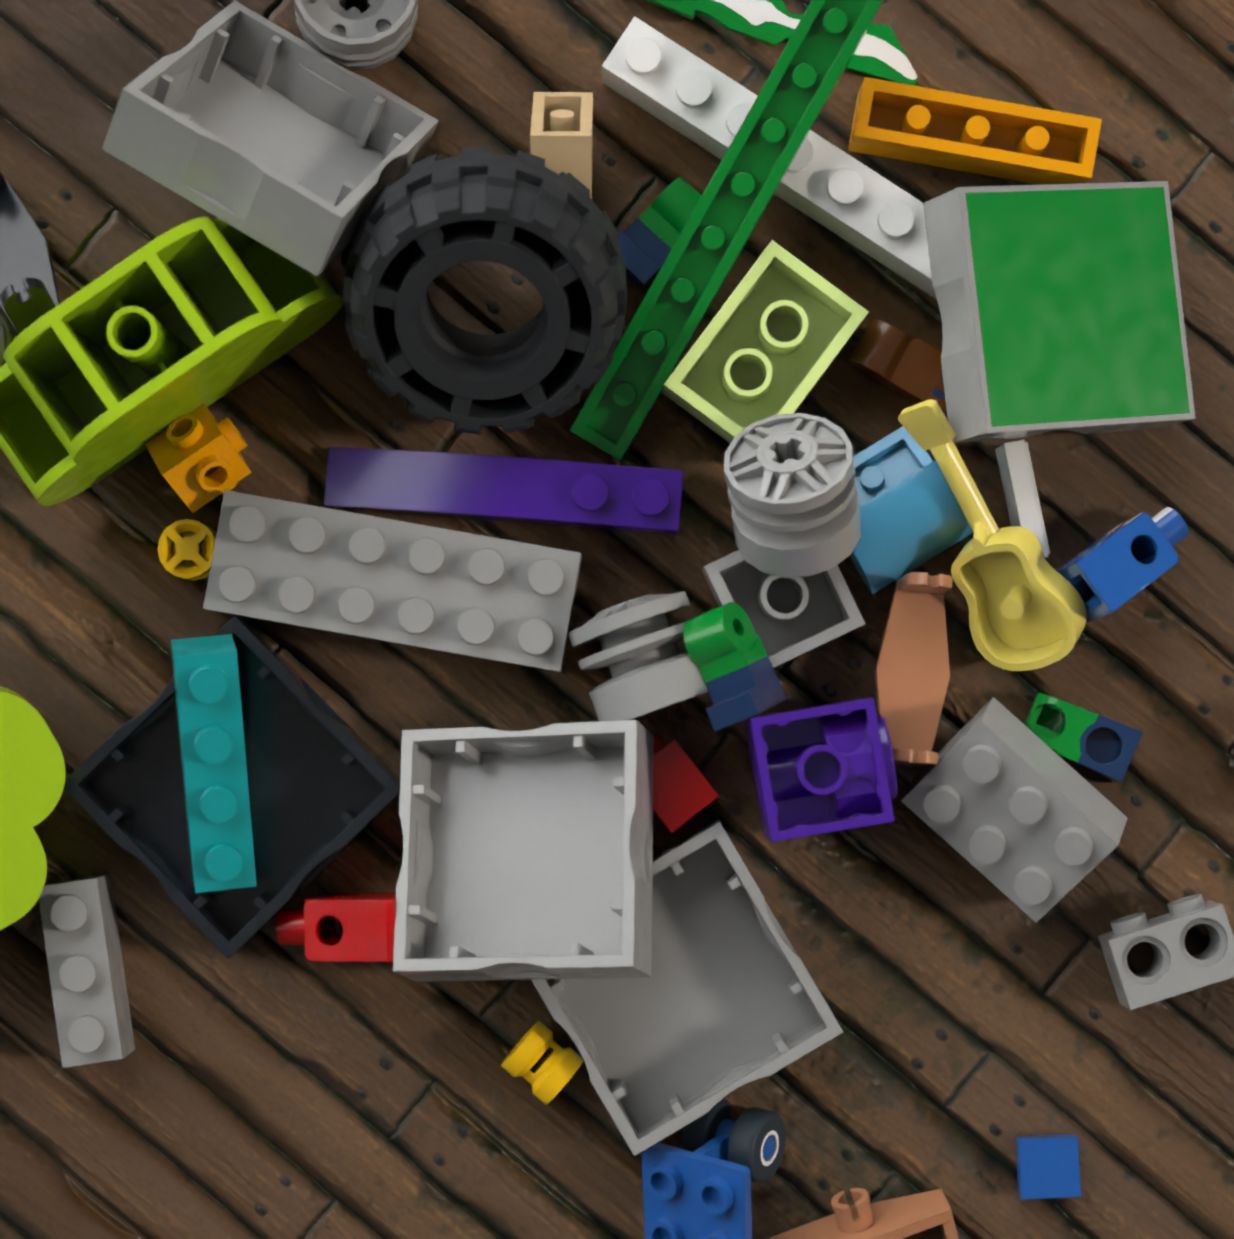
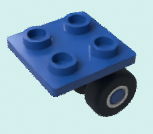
M721 1099L708 1113L683 1128V1149L656 1143L642 1151L645 1239H752L751 1181L762 1183L769 1180L781 1163L786 1144V1130L780 1115L773 1111L752 1107L745 1110L736 1121L729 1119L731 1104L727 1100Z

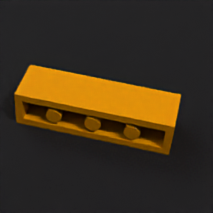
M864 77L857 95L848 151L1037 185L1088 183L1093 174L1102 119Z

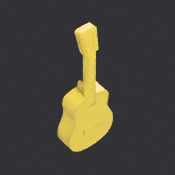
M929 399L903 409L898 417L899 422L924 451L930 449L974 533L973 539L967 542L953 562L951 574L956 586L963 593L968 603L969 628L977 650L992 665L1008 671L1040 669L1061 660L1074 648L1086 624V608L1080 594L1067 579L1054 570L1047 562L1037 537L1029 529L1021 526L998 528L953 442L956 434L937 401Z

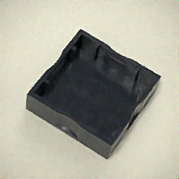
M234 616L215 635L232 634L237 649L256 887L195 893L191 871L174 675L161 695L146 710L132 720L122 724L65 779L64 789L120 847L139 858L154 873L168 897L228 959L244 948L280 910H283L400 796V778L245 618Z

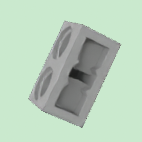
M1196 894L1168 903L1169 913L1147 920L1145 912H1140L1111 921L1110 924L1113 931L1098 935V939L1119 1004L1129 1010H1133L1233 978L1234 936L1223 904L1212 900L1204 902L1202 894ZM1204 924L1210 934L1209 945L1202 953L1190 955L1185 948V935L1194 925ZM1148 942L1152 947L1154 955L1151 966L1144 972L1132 973L1127 964V956L1130 949L1137 943Z

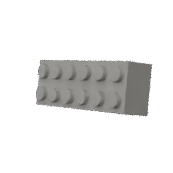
M224 490L203 609L562 673L582 554L580 552Z

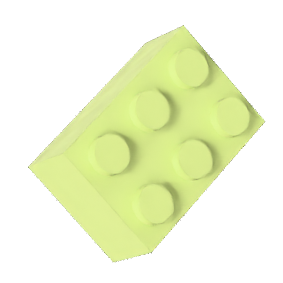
M771 240L664 383L662 393L727 442L731 443L737 434L754 422L778 414L795 413L864 321L869 311L775 241Z

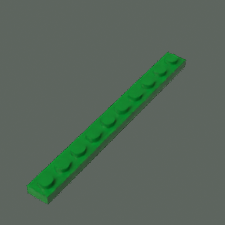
M811 0L613 353L611 365L599 383L595 384L570 432L620 461L625 457L662 392L664 383L674 371L884 0Z

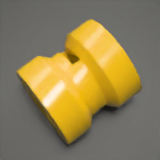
M538 1020L510 1051L500 1066L514 1078L523 1077L532 1086V1094L547 1105L568 1083L582 1065L584 1059L571 1047L562 1048L553 1040V1031ZM547 1049L550 1050L533 1072L530 1071Z

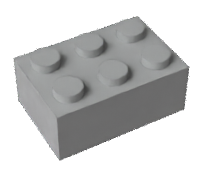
M994 697L938 752V765L923 767L915 775L901 800L1036 923L1119 845L1128 819L1127 816Z

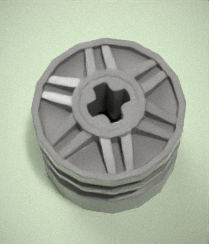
M294 0L296 24L305 42L334 63L347 70L374 69L394 59L411 40L418 18V0H366L367 10L362 13L356 7L349 8L346 11V0Z
M804 413L778 414L752 423L734 437L724 454V475L728 485V499L732 505L731 517L735 541L744 560L763 573L789 578L812 576L832 569L851 555L861 538V515L858 491L856 489L853 447L843 429L823 417Z
M685 591L674 594H647L596 613V616L583 626L568 633L574 648L595 641L600 642L601 652L578 661L581 670L609 667L612 679L589 692L599 721L633 720L708 693L699 667L688 653L680 654L676 642L684 639L683 629L686 622L670 627L666 617L691 606Z

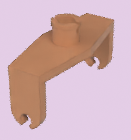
M911 572L896 581L875 666L878 715H882L885 719L895 765L925 768L938 765L939 753L933 752L932 749L950 679L944 593L952 590L953 577L949 575L938 574V576H932L926 572Z
M850 1188L853 1205L849 1206L843 1190L831 1199V1206L835 1211L834 1214L767 1238L904 1239L940 1225L943 1239H959L952 1210L943 1189L870 1203L868 1191L862 1188Z

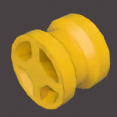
M190 519L175 521L166 527L159 537L157 551L160 562L168 572L176 577L192 581L208 578L217 532L200 521Z

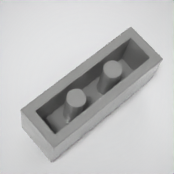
M111 874L45 884L39 897V906L62 1068L123 1059L135 1050Z

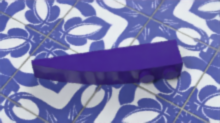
M329 447L324 506L677 535L679 531L683 470L506 456Z

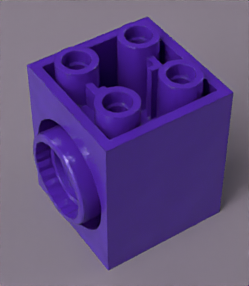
M860 698L758 715L744 720L763 836L769 841L775 842L895 821L891 799H895L897 796V777L893 750L885 719L882 715L876 714L874 698Z

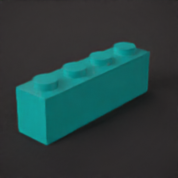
M232 634L171 640L191 871L195 893L256 887L238 659Z

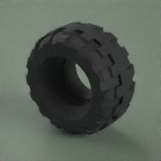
M491 146L463 147L462 155L445 158L443 154L438 156L436 153L412 164L410 172L395 183L390 180L373 198L370 208L357 227L345 268L342 300L345 304V327L353 351L359 350L361 358H364L367 362L366 373L389 397L397 394L405 400L404 409L429 423H432L434 418L438 417L455 423L454 430L457 432L479 435L481 427L502 426L504 433L534 427L535 418L546 414L547 417L552 419L579 403L581 392L584 389H589L593 382L598 384L612 363L614 350L618 340H621L627 306L626 267L619 245L618 233L606 210L601 212L591 200L589 189L570 173L561 172L557 174L545 167L544 158L520 150L517 151L515 157L492 154ZM474 261L494 262L510 267L526 277L541 295L543 307L531 321L516 330L494 335L477 334L463 330L446 320L430 301L427 288L435 277L453 266Z

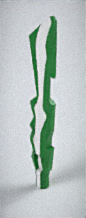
M647 0L651 4L694 20L695 14L710 18L726 30L776 47L785 39L789 40L803 16L789 13L782 0ZM871 23L846 69L886 81L915 85L918 81L917 74L892 28L889 25Z

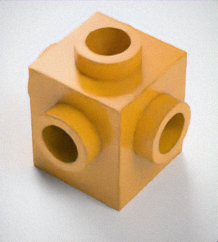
M205 404L189 414L178 417L170 424L168 429L145 444L161 475L192 513L217 496L223 495L224 490H232L240 480L252 473L240 451L248 446L243 436L228 417L218 422Z

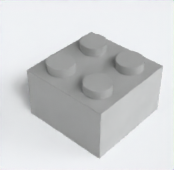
M737 550L702 568L704 577L718 606L734 602L746 612L756 634L760 636L773 668L865 625V621L838 565L812 576L784 578L761 572L746 562L740 551Z

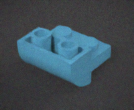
M904 426L854 455L856 489L858 491L861 515V538L852 554L847 558L872 594L973 533L936 460L933 461L929 454L920 447Z

